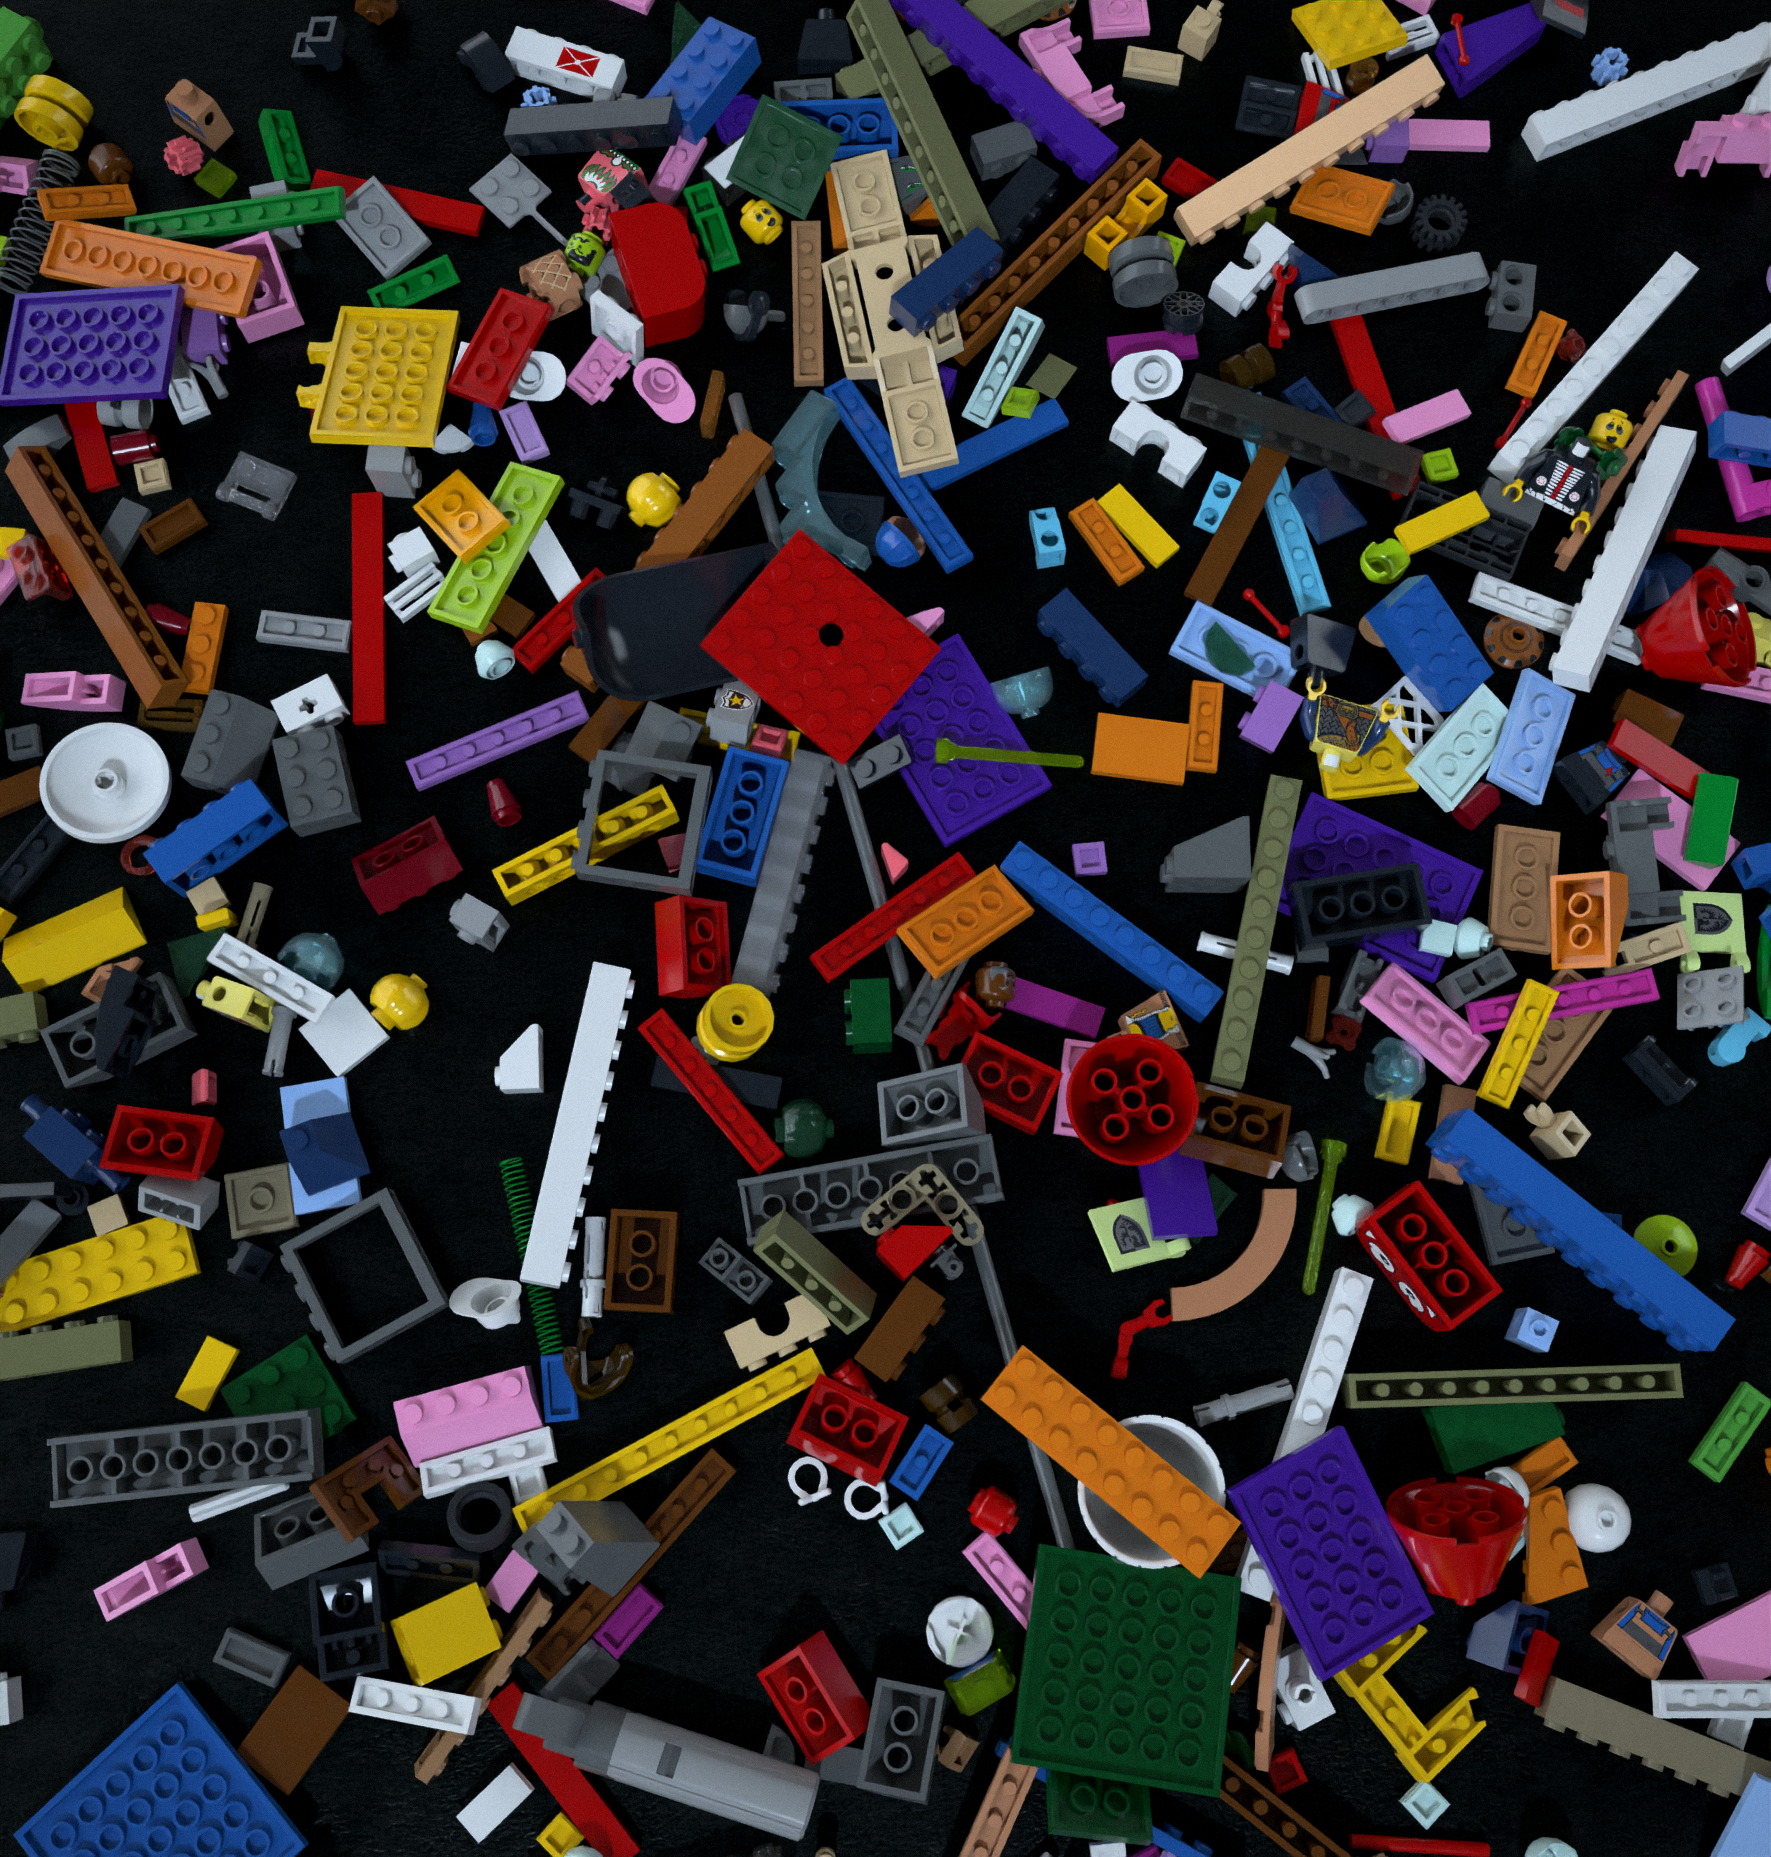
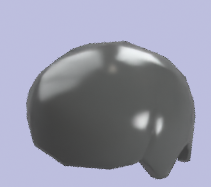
M1396 179L1388 181L1395 184V192L1379 219V223L1384 225L1397 224L1410 214L1414 203V194L1409 182L1403 184Z
M1306 1130L1287 1135L1284 1159L1281 1165L1287 1177L1297 1182L1311 1180L1314 1178L1313 1175H1316L1319 1171L1315 1147L1310 1134Z

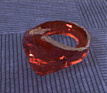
M140 835L128 841L122 848L120 856L123 869L130 874L141 876L153 873L155 870L150 863L141 868L133 867L130 862V856L136 847L143 845L150 847L157 839L150 835Z

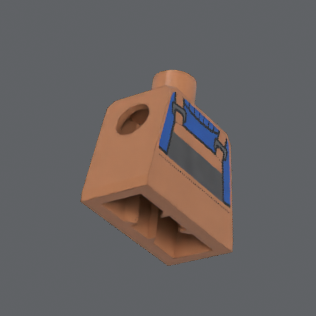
M187 79L179 81L166 95L165 101L173 121L216 152L234 133L216 101ZM205 118L209 120V125L205 124Z
M1657 1590L1654 1591L1646 1604L1637 1598L1628 1596L1590 1634L1641 1676L1656 1680L1678 1634V1630L1664 1619V1616L1674 1603Z

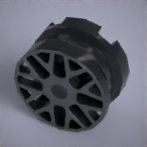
M1185 291L1168 295L1163 303V328L1173 335L1176 332H1183V336L1197 333L1202 329L1204 317L1202 313L1205 308L1203 298L1195 293Z

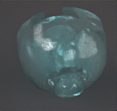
M1049 666L990 683V687L996 703L1003 711L1009 714L1021 713L1022 719L1040 714L1038 708L1049 702L1053 693V680Z
M312 932L299 934L291 938L277 955L278 963L283 959L286 964L285 968L316 986L324 988L323 990L331 992L336 986L344 969V958L341 950L337 947V941L325 933L321 935Z
M1392 1037L1382 1039L1371 1052L1376 1054L1373 1065L1367 1062L1365 1067L1364 1084L1367 1093L1373 1095V1098L1391 1103H1399L1411 1099L1423 1087L1426 1081V1068L1423 1056L1413 1045Z

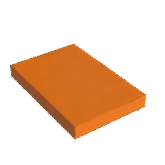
M1324 166L1314 171L1315 175L1302 183L1290 205L1291 214L1371 236L1395 192L1394 183L1333 166L1327 169Z
M1098 713L1091 774L1182 786L1185 777L1190 724Z

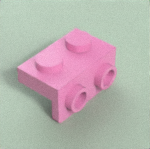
M599 335L571 371L565 384L591 406L599 399L604 402L614 389L610 384L615 377L621 379L631 365L627 361L632 354L628 351L623 354L603 336Z

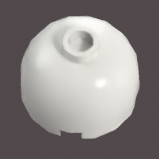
M1594 1483L1577 1485L1567 1492L1564 1501L1568 1512L1569 1528L1578 1547L1600 1553L1612 1551L1624 1543L1630 1533L1632 1520L1629 1507L1619 1494L1609 1487Z

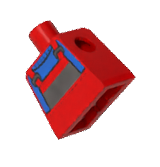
M1307 81L1301 95L1292 136L1348 103L1350 99L1314 82Z

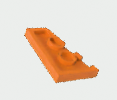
M1557 1486L1529 1494L1530 1500L1527 1506L1528 1520L1523 1533V1537L1526 1538V1560H1523V1573L1526 1574L1525 1591H1522V1603L1531 1606L1588 1587L1576 1540L1569 1528L1568 1512L1561 1488Z

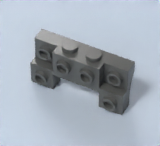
M1671 796L1611 801L1605 804L1609 835L1606 836V841L1603 842V855L1605 860H1609L1610 871L1628 875V910L1624 927L1687 921L1686 914H1681L1679 899L1680 896H1683V889L1659 892L1660 885L1653 831L1674 828V821L1670 822L1668 804L1672 803Z

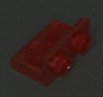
M29 534L7 547V554L26 600L33 601L43 594L62 601L74 596L63 567L46 540Z

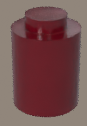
M149 429L110 437L112 453L119 466L157 459V452H161L157 435L151 434Z
M1478 782L1469 790L1454 810L1451 811L1452 815L1462 826L1474 830L1500 805V793L1492 784Z

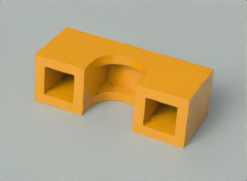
M1146 177L1127 195L1123 208L1114 219L1106 215L1087 233L1083 253L1105 271L1109 267V254L1116 246L1127 240L1141 237L1163 216L1168 195Z

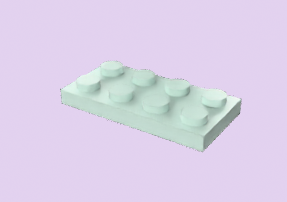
M1484 683L1456 707L1405 767L1410 776L1445 812L1454 810L1491 765L1509 711Z

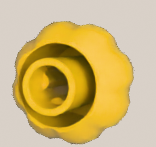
M645 473L636 477L627 490V502L631 510L628 516L640 527L644 524L653 527H662L672 521L675 509L681 504V499L677 495L680 488L664 473H661L659 476L654 473Z
M414 973L410 977L402 974H389L382 977L373 986L371 991L370 1003L375 1007V1010L371 1013L372 1016L388 1030H391L394 1026L400 1030H407L418 1026L427 1016L429 1010V1000L424 991L427 984Z

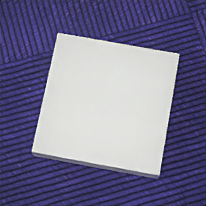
M351 989L346 990L335 999L319 1025L309 1020L299 1028V1031L337 1077H343L390 1039V1036Z

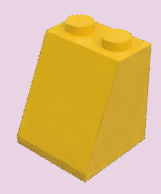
M477 1582L389 1621L413 1686L425 1685L501 1648L499 1641L503 1638L501 1628L496 1619L491 1620L486 1608L490 1606L489 1597L483 1586L479 1588Z

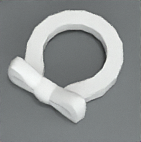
M804 1457L793 1463L789 1470L788 1481L793 1492L801 1498L798 1500L800 1506H804L812 1501L816 1502L820 1498L832 1494V1490L826 1488L828 1475L822 1462L816 1458ZM803 1464H812L820 1471V1484L818 1491L814 1494L809 1495L806 1491L799 1488L795 1482L796 1471Z
M882 1478L876 1487L860 1479L852 1482L844 1496V1503L848 1512L857 1519L864 1520L875 1517L881 1511L883 1515L889 1514V1495L887 1493L886 1480ZM862 1485L873 1488L875 1491L880 1492L881 1502L866 1513L856 1510L851 1502L853 1491Z

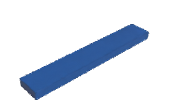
M1050 399L1036 406L1030 419L1013 417L956 445L959 464L917 475L929 492L932 493L1067 427L1069 420L1057 400Z

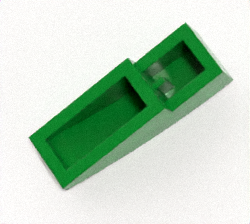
M711 180L684 188L683 198L712 272L739 265L741 262Z

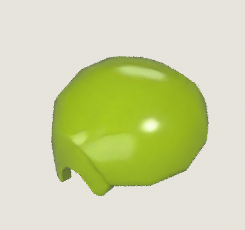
M1388 538L1381 544H1376L1373 541L1360 557L1362 572L1371 582L1378 584L1395 583L1404 574L1411 562L1410 556L1406 554L1401 543L1393 538Z

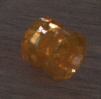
M1368 57L1351 63L1345 79V84L1351 92L1362 94L1372 88L1374 79L1379 71L1376 60Z

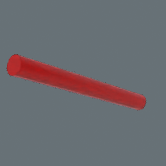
M1364 1834L1349 1835L1350 1849L1471 1857L1490 1856V1847L1487 1842Z

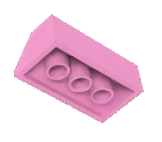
M531 1366L518 1367L393 1402L400 1436L415 1468L419 1467V1463L545 1427Z

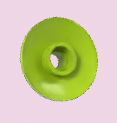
M1657 1215L1644 1220L1636 1228L1633 1238L1680 1276H1684L1692 1269L1697 1258V1242L1694 1234L1684 1222L1672 1216ZM1667 1241L1673 1244V1251L1671 1253L1665 1249Z

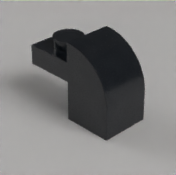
M337 16L311 17L308 32L297 33L291 58L296 65H323L327 72L336 71L343 64L349 39L348 32Z
M484 31L459 46L461 50L456 54L460 62L473 70L482 89L493 94L516 78L496 43Z
M631 171L610 191V194L624 209L658 202Z

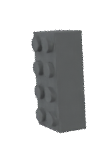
M161 972L146 978L161 987L147 1014V1017L157 1021V1024L136 1065L198 1035L173 979ZM101 1001L40 1030L65 1088L78 1093L114 1077V1075L97 1069L95 1031Z

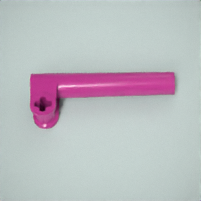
M1718 377L1703 379L1695 385L1707 430L1708 425L1723 411H1730ZM1717 459L1736 521L1745 522L1757 517L1771 515V479L1755 483L1748 464Z

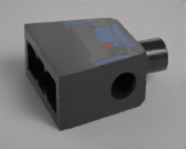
M1603 740L1562 758L1552 768V773L1586 815L1597 808L1630 775L1627 768L1623 765L1628 760L1606 747L1607 743Z

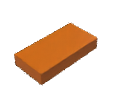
M1560 1436L1541 1443L1508 1467L1522 1476L1527 1483L1529 1492L1533 1493L1541 1490L1579 1462Z

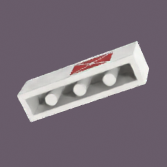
M516 26L504 54L514 75L591 99L594 98L598 88L614 91L616 96L619 97L627 79L624 59L614 54L595 51L585 45L579 46L566 42L560 37L553 38L540 34L534 29H524Z

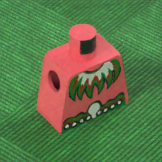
M617 150L596 151L578 174V180L584 194L576 200L577 205L585 214H589L592 207H597L598 205L603 209L605 207L608 208L610 213L619 211L623 207L610 194V191L630 171L649 189L642 169Z

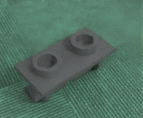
M955 1243L950 1248L944 1244L929 1258L933 1263L930 1264L928 1269L932 1270L936 1267L944 1278L948 1280L956 1279L963 1271L961 1260L953 1252L957 1244Z

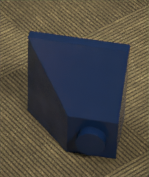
M1328 468L1302 477L1288 496L1318 545L1364 527L1368 523L1339 475Z
M1671 551L1650 555L1626 608L1627 619L1652 615L1693 575L1691 566Z
M351 1112L310 1119L279 1131L288 1161L308 1196L372 1173Z
M1511 1600L1474 1623L1473 1629L1467 1637L1466 1645L1468 1650L1466 1658L1502 1671L1520 1675L1533 1630L1538 1629L1545 1632L1550 1612Z

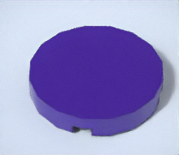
M747 94L736 95L720 117H718L715 122L716 133L724 144L730 147L745 135L760 102L759 98L756 100Z

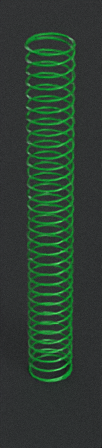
M522 1157L504 1160L499 1163V1166L504 1168L503 1170H501V1173L506 1174L502 1177V1179L507 1180L503 1183L504 1185L508 1186L506 1189L515 1185L524 1184L528 1182L523 1181L515 1184H505L508 1181L526 1177V1175H521L514 1178H504L509 1174L525 1171V1169H520L513 1172H502L508 1168L523 1165L524 1163H518L512 1166H501L521 1161L523 1159ZM525 1187V1188H521V1189H517V1190H506V1189H505V1191L510 1192V1193H508V1194L506 1195V1197L511 1198V1199L508 1200V1203H509V1204H513V1205H511V1206L509 1207V1209L514 1210V1211H512V1212L510 1213V1215L516 1216V1217H514L511 1221H513V1222H518V1223H516V1224L513 1225L514 1228H519V1229H517L516 1231H514V1233H515V1234H521V1235H519V1236H517V1237L515 1238L516 1240H522V1241H520V1242L517 1243V1246H524V1247L520 1248V1249L518 1250V1252H526V1251H520V1250L523 1249V1248H526L528 1244H524V1245H519V1244L522 1243V1242H524V1241L529 1240V1238H521V1239H518V1237L523 1236V1235H525V1234H528V1233H530L531 1231H528V1232H517V1231H519V1230H521V1229H524V1228H527V1227H530V1226H532V1224H531V1225H526V1226H515V1225H517V1224H519V1223H522V1222H525V1221H528V1220H533L534 1217H533V1218H529V1219H524V1220H514V1219H516V1218H518V1217H520V1216L526 1215V1214L534 1213V1211L527 1212V1213H523V1214H512V1213H514V1212H516V1211H519V1210H521V1209L533 1207V1205H529V1206L521 1207V1208H511V1207L514 1206V1205L523 1203V1202L531 1201L532 1199H528V1200H524V1201H519V1202H509V1201H511V1200H513V1199H515V1198L530 1195V1193H526V1194H522V1195H518V1196H508V1195L511 1194V1193L520 1191V1190L529 1189V1187ZM534 1284L528 1285L526 1287L527 1289H534L528 1292V1295H536L530 1298L529 1301H538L533 1303L530 1307H540L532 1311L533 1314H539L535 1316L533 1319L541 1320L535 1323L534 1325L543 1326L537 1329L536 1332H545L537 1336V1338H547L545 1340L540 1341L538 1344H550L540 1349V1351H546L541 1353V1355L565 1349L564 1346L551 1349H544L546 1347L563 1342V1340L542 1343L544 1341L559 1337L562 1334L540 1337L550 1332L559 1330L560 1328L542 1331L538 1330L557 1324L559 1322L536 1325L543 1321L557 1317V1315L544 1318H537L541 1315L556 1311V1309L542 1312L535 1311L554 1305L555 1303L533 1306L537 1303L553 1299V1297L531 1300L535 1297L551 1293L552 1291L530 1294L531 1292L545 1288L546 1286L530 1287Z

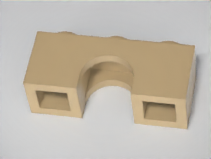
M800 1295L784 1303L790 1316L788 1328L778 1336L764 1334L756 1318L741 1323L725 1331L724 1334L740 1369L748 1366L749 1371L752 1372L768 1364L766 1357L778 1352L780 1357H783L797 1350L796 1343L805 1338H808L811 1343L828 1335L826 1328L830 1327L831 1324L827 1316L803 1295Z

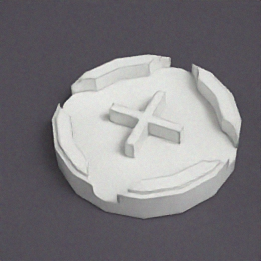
M958 1595L948 1597L934 1607L928 1617L926 1634L929 1647L938 1659L951 1666L961 1668L974 1665L984 1658L991 1646L994 1630L991 1617L982 1604L973 1598Z

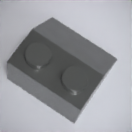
M649 700L625 754L689 763L706 726ZM658 773L675 782H681L682 779L681 776Z

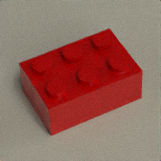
M977 1031L961 1063L966 1065L982 1098L984 1112L1033 1136L1064 1073Z

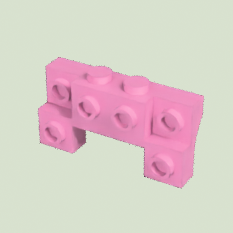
M1069 18L1048 27L1031 28L1020 33L1018 45L1030 62L1032 70L1093 125L1096 124L1099 129L1123 117L1125 105L1123 102L1118 104L1112 97L1114 88L1111 84L1091 93L1092 85L1072 56L1081 51L1082 38L1080 35L1074 38L1070 32L1071 21Z
M1736 113L1734 115H1722L1720 121H1696L1689 141H1683L1674 165L1678 177H1684L1687 169H1698L1700 176L1706 177L1715 157L1717 163L1760 164L1759 169L1763 178H1769L1771 174V113L1764 115Z

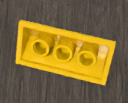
M121 887L4 939L2 961L24 993L31 991L37 993L145 945L147 940L126 889Z

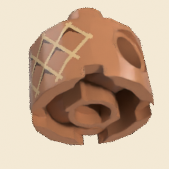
M560 249L520 267L519 273L523 287L528 285L530 293L526 294V296L552 305L554 313L549 322L583 305L579 290L583 289L582 282L576 272H570L567 267V260Z

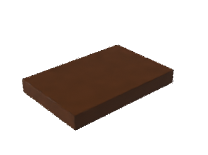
M301 1663L236 1752L246 1764L289 1796L349 1714L351 1700L329 1683L320 1682V1676Z

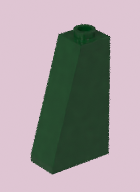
M1553 1402L1442 1405L1421 1408L1445 1473L1456 1474L1566 1434L1563 1425H1565L1564 1416L1561 1410L1554 1406Z

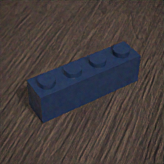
M977 226L891 296L889 314L913 337H916L923 330L925 332L930 330L941 315L952 312L966 295L971 296L978 289L980 283L986 278H993L999 272L1002 266L1003 249Z
M1067 588L1039 610L1037 617L1039 630L1046 637H1052L1058 644L1057 647L1060 653L1066 659L1071 658L1078 665V671L1087 681L1092 680L1099 688V694L1107 703L1112 702L1118 708L1145 685L1149 675Z

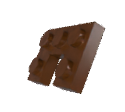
M391 1435L320 1478L309 1487L347 1544H350L380 1522L361 1496L377 1484L382 1486L398 1510H401L423 1495L421 1477Z

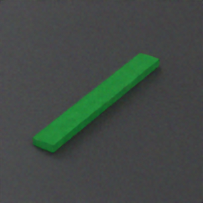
M333 186L125 217V231L177 242H188L346 219L345 189L341 186Z

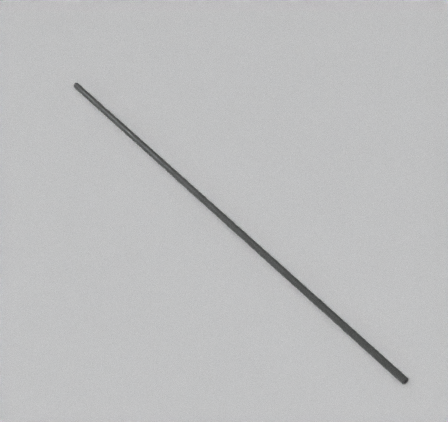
M741 393L731 394L728 400L738 435L744 428L753 433L743 395ZM764 474L754 487L769 542H773L780 552L786 544L766 475ZM831 758L874 909L876 910L888 901V897L848 762L842 767ZM896 935L885 943L903 1010L905 1011L915 991L899 936ZM914 1044L921 1072L937 1069L931 1046L924 1044L923 1047ZM977 1205L970 1206L972 1211L980 1219ZM965 1209L962 1211L963 1217L969 1215ZM964 1220L968 1236L972 1240L977 1237L975 1230L978 1226L975 1223L969 1225ZM984 1233L983 1239L978 1244L972 1246V1250L1005 1365L1007 1366L1017 1353L1018 1347ZM1027 1438L1057 1546L1076 1550L1049 1455Z

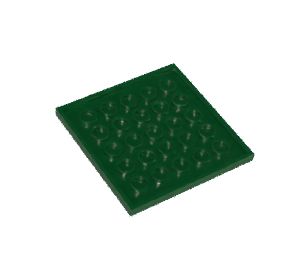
M1038 1544L1009 1762L1219 1798L1242 1578L1205 1572L1201 1579H1199L1185 1568L1164 1566V1568L1157 1569L1142 1568L1140 1565L1137 1567L1127 1564L1115 1556Z

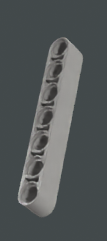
M1471 252L1305 285L1295 292L1294 299L1303 323L1309 325L1475 292L1484 288L1490 282V278L1481 254L1479 252Z

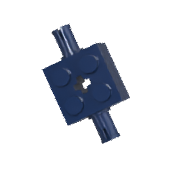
M37 1094L30 1095L22 1102L20 1109L35 1121L23 1137L70 1179L93 1185L100 1179L114 1193H118L126 1187L130 1181L128 1175L122 1171L101 1169L99 1167L108 1135L103 1132L99 1134L93 1130L91 1126L94 1123L86 1115L79 1111L75 1113L68 1107H65L63 1110L53 1106L49 1107Z

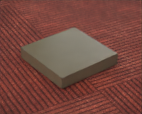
M289 1162L224 1175L232 1239L236 1240L300 1227L299 1216L295 1215Z

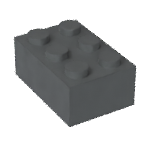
M333 724L272 740L290 827L300 837L362 822L343 737Z

